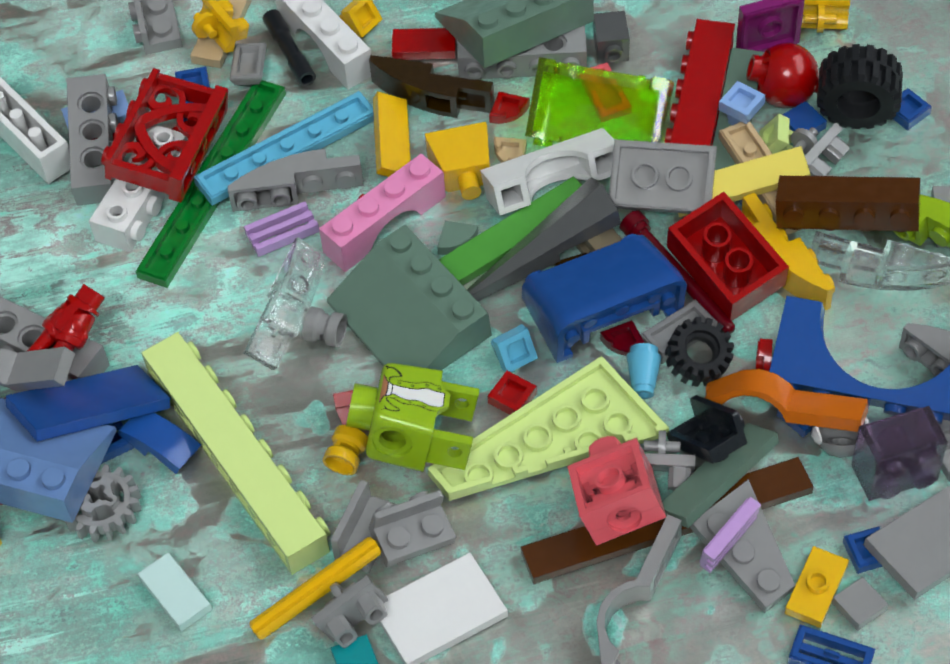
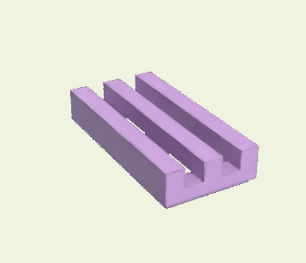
M304 201L245 225L244 230L257 256L260 257L318 233L319 224L314 220L311 210L309 211L308 205ZM307 222V224H304V225H302V226H300V227H297V228L292 229V230L289 231V229L294 228V227H296V226H299V225H301V224ZM274 235H277V236H275V237H273V238H270V239H268V240H266V241H263V242L259 243V242L262 241V240H265V239H267V238H269V237H272V236H274Z
M752 497L747 498L703 549L700 558V566L709 573L714 570L757 519V514L761 507L760 503Z

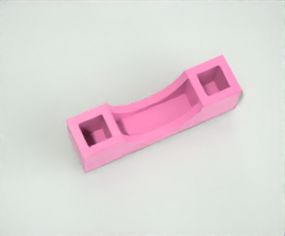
M419 154L319 228L323 253L344 272L348 271L370 252L378 234L394 217L412 210L422 215L446 197L444 172L423 154Z

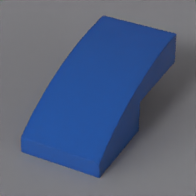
M156 413L131 418L118 431V434L141 454L146 456L150 452L175 474L180 471L201 446L198 441L181 428Z

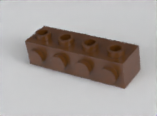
M779 175L776 195L777 228L792 230L825 229L829 231H919L921 178Z

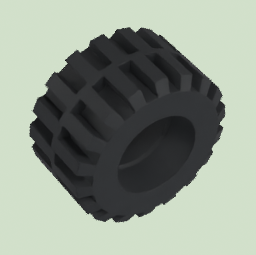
M852 44V47L843 46L838 49V52H830L828 57L822 60L821 67L819 68L817 107L820 108V113L823 116H828L830 122H837L841 127L845 128L849 126L853 127V129H860L862 127L870 129L874 128V125L882 126L886 124L887 120H892L896 116V112H899L901 108L903 81L901 63L897 62V58L893 54H887V50L883 48L876 49L874 45L868 44L867 46Z

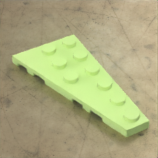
M601 356L473 438L465 470L433 464L427 468L428 476L447 499L451 501L589 457L590 445L602 437L614 436L621 444L637 438L639 444H642L644 440L652 441L658 439L659 430L666 431L667 433L669 432V427Z

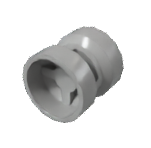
M311 306L303 323V339L311 342L324 340L326 345L339 348L347 329V315L339 312H333L329 315L322 308Z

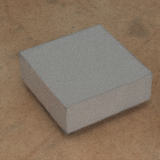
M863 577L835 595L832 600V604L857 631L884 613L888 607V603Z

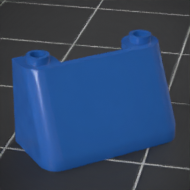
M630 234L619 242L545 271L538 270L532 272L526 277L525 283L522 286V299L556 363L573 357L571 347L577 341L581 340L582 344L588 343L591 332L647 310L650 311L652 316H656L661 309L667 318L684 307L687 284L679 270L646 236Z

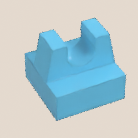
M523 324L490 341L501 368L505 372L507 370L513 372L538 359L529 330Z

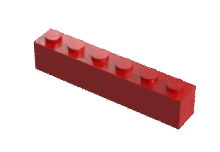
M697 19L695 30L688 31L686 50L690 52L689 55L683 54L680 73L685 75L684 79L677 80L675 98H679V103L672 104L670 123H674L673 129L667 128L664 143L713 146L719 116V101L722 99L731 49L734 43V23Z

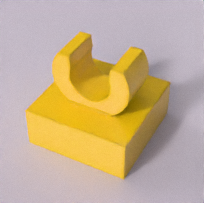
M353 0L339 15L360 38H363L382 20L372 0Z

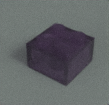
M926 406L859 426L851 466L868 501L878 498L890 499L901 491L915 487L923 489L938 481L948 441L930 406Z

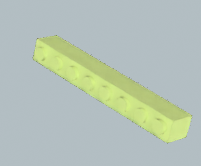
M179 332L141 352L147 372L151 378L170 397V404L196 441L201 444L200 447L291 575L328 554L330 549L327 537L331 534L326 523L320 516L314 518L310 513L311 506L308 499L301 490L295 492L291 487L292 480L282 464L278 466L274 464L271 459L273 454L264 439L258 441L253 435L255 430L249 418L245 414L239 416L234 408L237 406L232 395L227 389L221 391L217 386L219 381L216 374L209 365L204 367L199 361L201 356L192 341L186 343Z

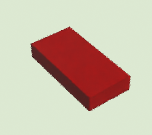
M446 28L393 29L392 58L403 60L456 59V38Z

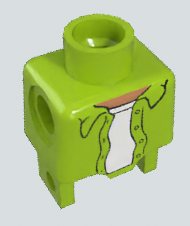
M387 363L381 370L378 387L354 384L346 426L369 431L366 455L373 460L420 472L424 471L426 462L465 470L473 437L434 429L435 419L438 415L472 422L479 389L441 381L443 370ZM463 398L467 401H459L458 399Z

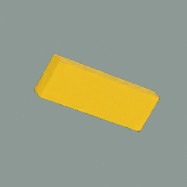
M377 91L373 97L376 174L389 177L411 161L407 99Z

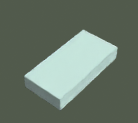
M169 552L137 573L140 581L181 632L212 611L211 604Z

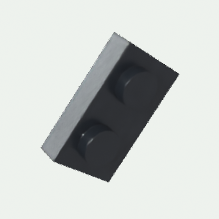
M698 395L690 398L694 417L666 433L669 441L680 442V450L712 464L725 460L730 453L747 444L744 433V420L738 411Z

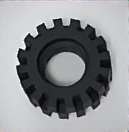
M695 317L692 322L690 319L685 320L681 326H677L667 343L668 346L665 350V356H669L666 360L667 366L673 365L674 368L671 373L675 377L680 373L683 376L680 381L685 384L689 379L692 380V386L698 387L701 382L706 386L707 383L719 379L733 359L734 354L731 352L734 349V343H728L731 338L730 333L727 331L723 334L721 330L724 326L720 323L716 327L712 326L713 319L707 317L704 323L701 322V317ZM695 340L706 343L712 350V359L706 363L695 362L687 354V344Z

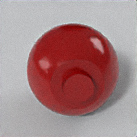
M780 43L768 48L762 56L754 54L751 56L746 79L758 83L757 91L765 94V101L770 105L778 108H793L809 100L814 92L817 93L819 68L816 59L806 48L794 43Z

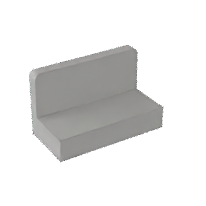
M360 480L331 538L335 560L365 538H372L369 531L372 515L382 505L392 503L371 496L369 482ZM376 559L360 570L370 573Z

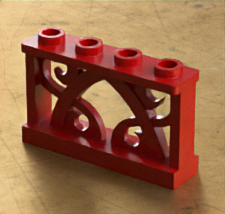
M153 68L149 77L142 79L136 101H130L124 123L117 125L112 145L106 146L103 151L101 164L105 166V179L113 180L115 178L168 194L170 200L181 203L227 113L228 88L216 85L213 89L162 74L159 69ZM160 93L166 94V95H165L166 101H165V102H157V101H155L156 98H157V96H158V94H160ZM169 96L178 98L179 104L172 105V100ZM183 118H187V123L190 121L197 123L194 126H187ZM176 119L179 131L188 140L172 141L157 149L146 129L158 123ZM176 150L181 154L178 157H174L171 155V151ZM127 153H135L136 156L132 158L133 163L141 162L145 158L148 161L142 165H135L125 162L123 159ZM155 166L162 172L152 170V168Z

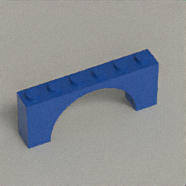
M786 296L769 372L775 373L788 381L795 390L868 399V409L869 405L884 408V413L892 416L905 417L907 412L921 415L920 420L928 423L942 424L943 420L950 421V365L929 381L909 388L884 389L862 383L846 373L836 363L827 349L823 330L825 315L823 303Z

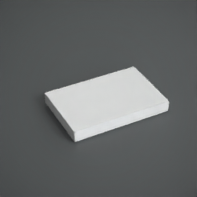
M469 552L387 595L388 601L384 603L387 617L379 623L403 663L420 664L508 617V610Z

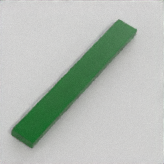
M261 80L260 84H253L197 174L255 145L286 95L285 87ZM194 178L182 202H178L135 271L138 279L168 288L219 205L217 203L212 206L195 185Z

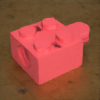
M614 436L602 437L590 445L588 458L567 466L579 516L596 546L666 518L652 466L637 438L621 444Z

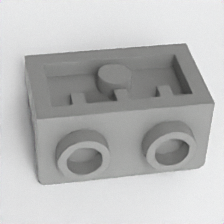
M134 0V2L128 3L132 21L138 20V24L132 25L136 43L143 42L146 55L183 47L173 0Z
M441 490L429 493V491L419 492L413 495L409 501L398 505L387 503L379 507L372 515L369 531L380 547V555L386 568L455 542L456 535L441 506L444 498Z

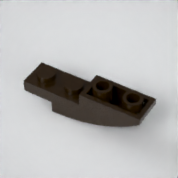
M370 55L369 64L372 82L389 95L407 99V104L457 119L460 109L490 113L494 105L493 82L434 74L433 64Z

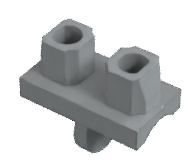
M836 122L819 141L816 138L818 131L813 127L809 130L798 128L791 135L793 148L802 146L803 152L806 154L805 159L811 176H826L832 169L819 157L821 153L836 165L850 149L837 136L843 128Z
M659 430L658 441L644 440L643 451L658 452V454L645 453L653 472H668V490L674 491L691 473H694L695 455L666 454V452H680V442L666 441V431Z
M367 575L357 583L354 581L345 589L335 582L330 586L335 597L324 604L325 607L311 618L315 625L333 642L336 641L342 648H346L357 639L358 634L354 629L355 625L363 619L370 625H373L387 617L384 603L388 599L384 592Z

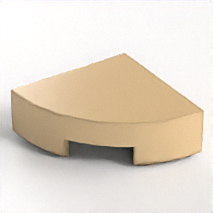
M494 137L495 155L501 163L526 154L527 139Z

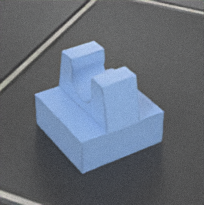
M737 81L719 101V111L727 114L728 123L731 125L739 122L747 124L765 104V94Z

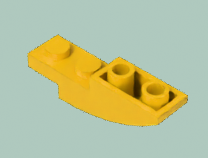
M755 192L744 196L741 212L789 266L786 285L783 288L798 298L820 301L823 303L825 310L830 309L832 296L835 292L834 282L830 275L824 274L819 267L814 251L811 248L807 249L800 237L789 241L785 230L777 228L769 206L766 203L762 204Z

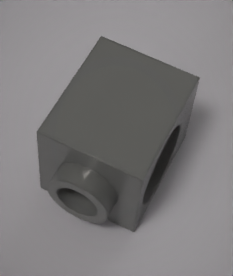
M625 11L594 13L593 39L597 64L629 61L630 38Z

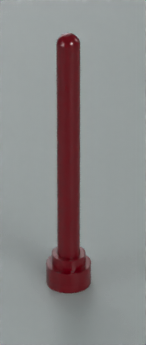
M635 210L626 215L621 221L620 230L626 236L630 234L646 236L679 270L687 284L686 292L693 300L696 299L718 323L724 326L722 329L723 333L727 331L730 334L733 333L735 324L650 232L649 220L640 210Z

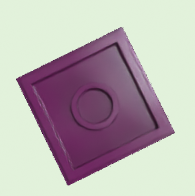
M762 0L739 6L736 48L765 52L768 48L780 43L798 44L800 41L805 0Z

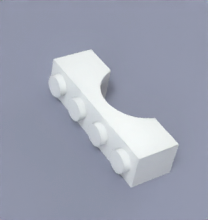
M275 0L276 9L280 12L288 28L294 34L304 30L310 35L324 55L330 72L348 90L371 77L369 58L372 55L371 49L323 0Z
M600 128L482 169L480 172L486 199L501 216L531 205L533 195L542 187L553 182L567 180L573 176L576 179L585 181L591 177L597 181L611 177L614 138L604 128Z

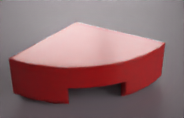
M498 92L489 115L490 123L502 124L520 118L529 109L530 98Z
M760 338V341H758L755 369L770 371L773 339Z

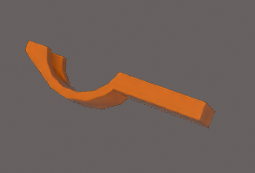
M761 369L741 370L711 381L706 385L705 398L722 405L729 399L738 396L759 397L777 408L782 413L786 423L861 432L868 413V399L795 390L788 381L779 375Z

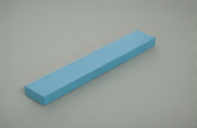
M358 91L195 175L194 183L213 206L229 197L228 185L250 171L290 155L322 149L373 122V106Z

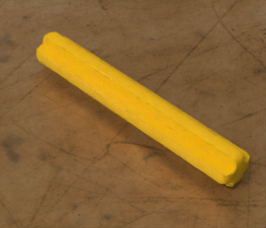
M365 538L251 620L249 623L250 628L260 640L266 638L330 592V586L333 583L341 584L380 556V547L373 538Z

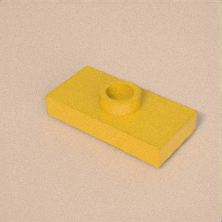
M813 546L786 605L784 614L821 629L832 604L833 597L836 595L848 568L849 560Z

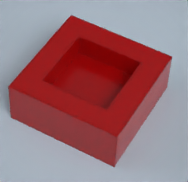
M507 370L488 394V404L511 415L534 399L537 395V386Z

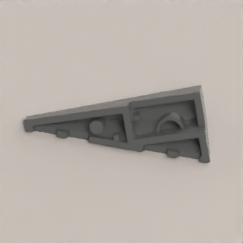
M592 177L588 179L472 284L467 291L479 301L526 278L532 272L543 270L561 261L560 253L620 225L618 209L603 184Z

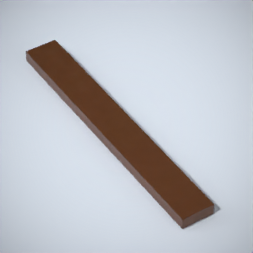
M799 457L745 474L712 506L748 479L758 502L761 504L762 510L812 494L814 486ZM665 519L597 546L586 527L583 526L521 546V555L534 585L653 546ZM682 526V536L693 533L690 527Z

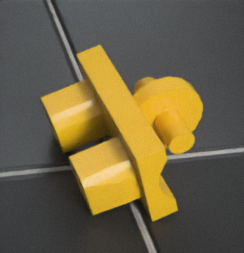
M202 0L203 7L201 11L193 16V33L200 39L207 37L214 39L225 53L233 52L235 42L247 38L249 23L243 17L232 19L234 13L233 5L228 0Z
M805 0L801 28H816V33H823L824 29H848L850 0Z

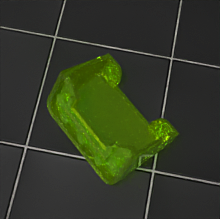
M539 57L525 136L534 138L533 145L548 147L553 145V142L560 143L604 128L617 140L661 142L672 99L674 82L668 78L653 76V78L648 79L643 75L636 76L576 66L571 63L565 64L556 62L554 59Z

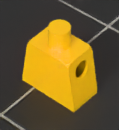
M481 122L425 133L427 157L444 172L445 191L453 192L460 190L462 197L466 200L479 197L481 194L480 186H483L480 170L490 167L487 123Z

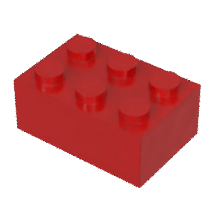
M725 192L720 193L668 227L667 248L732 321L786 285L789 266Z

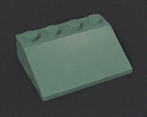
M463 0L435 12V18L484 68H487L593 22L594 0Z
M403 225L379 241L326 299L335 312L347 315V326L382 366L387 363H397L443 370L492 336L488 312L406 225Z

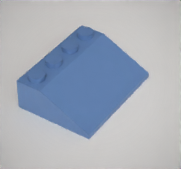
M0 398V504L73 523L116 433V428L110 425H102L37 442L6 407V399Z

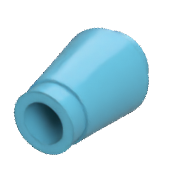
M649 343L632 345L630 352L626 355L631 388L642 399L654 396L662 356L658 353V347Z

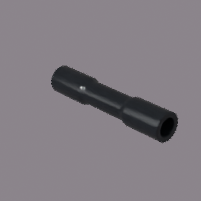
M276 9L267 11L263 15L262 20L286 57L288 66L300 86L312 84L316 79V75L306 57L297 47L280 12Z

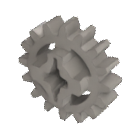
M104 464L102 470L96 473L80 507L81 515L77 513L73 523L65 521L69 531L76 530L80 539H83L89 533L93 542H97L100 535L105 534L108 541L112 540V532L116 530L121 534H125L124 524L126 522L135 524L136 518L133 512H138L142 509L139 502L141 494L134 482L133 476L131 474L125 476L121 467H118L112 473L109 465ZM120 491H122L124 494L123 503L120 502Z

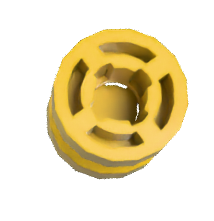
M346 425L337 426L331 438L333 445L327 448L322 459L324 465L342 475L356 474L360 464L359 454L365 452L368 436L358 428Z

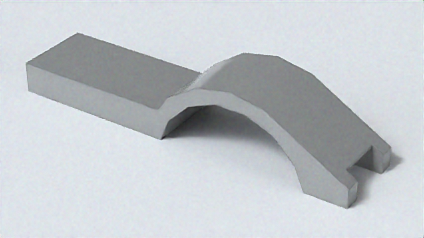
M66 347L19 353L0 348V386L15 391L64 386L75 353Z
M667 514L637 579L626 581L614 588L601 603L597 617L601 664H620L617 660L619 650L610 642L606 633L607 626L612 616L624 605L636 601H651L682 536V520Z

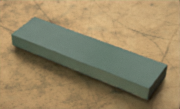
M747 423L744 427L747 444L730 453L728 458L721 462L712 464L706 461L662 501L666 516L668 514L682 520V526L689 528L779 443L777 432Z

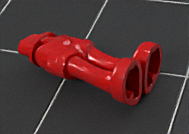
M83 284L75 296L69 294L67 296L68 300L46 317L42 323L45 329L27 351L49 349L55 342L56 344L53 348L66 347L71 351L83 348L95 322L94 316L98 317L100 315L97 309L105 298Z

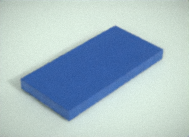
M138 365L66 381L65 385L60 387L33 389L6 395V407L38 442L167 410L170 408V397Z

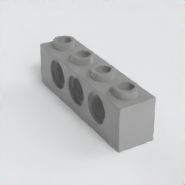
M585 25L487 68H484L457 40L459 77L475 80L578 74L579 71L587 69Z
M106 74L66 78L71 190L77 206L100 203L115 181V178L113 180L105 179V166L101 164L103 151L106 146L112 145L113 133H115L118 125L117 115L112 113V106L117 105L115 86H109Z
M0 296V348L17 353L26 352L45 329L42 323L46 318ZM87 339L83 348L80 350L74 349L75 356L66 381L104 373L110 364L103 345Z

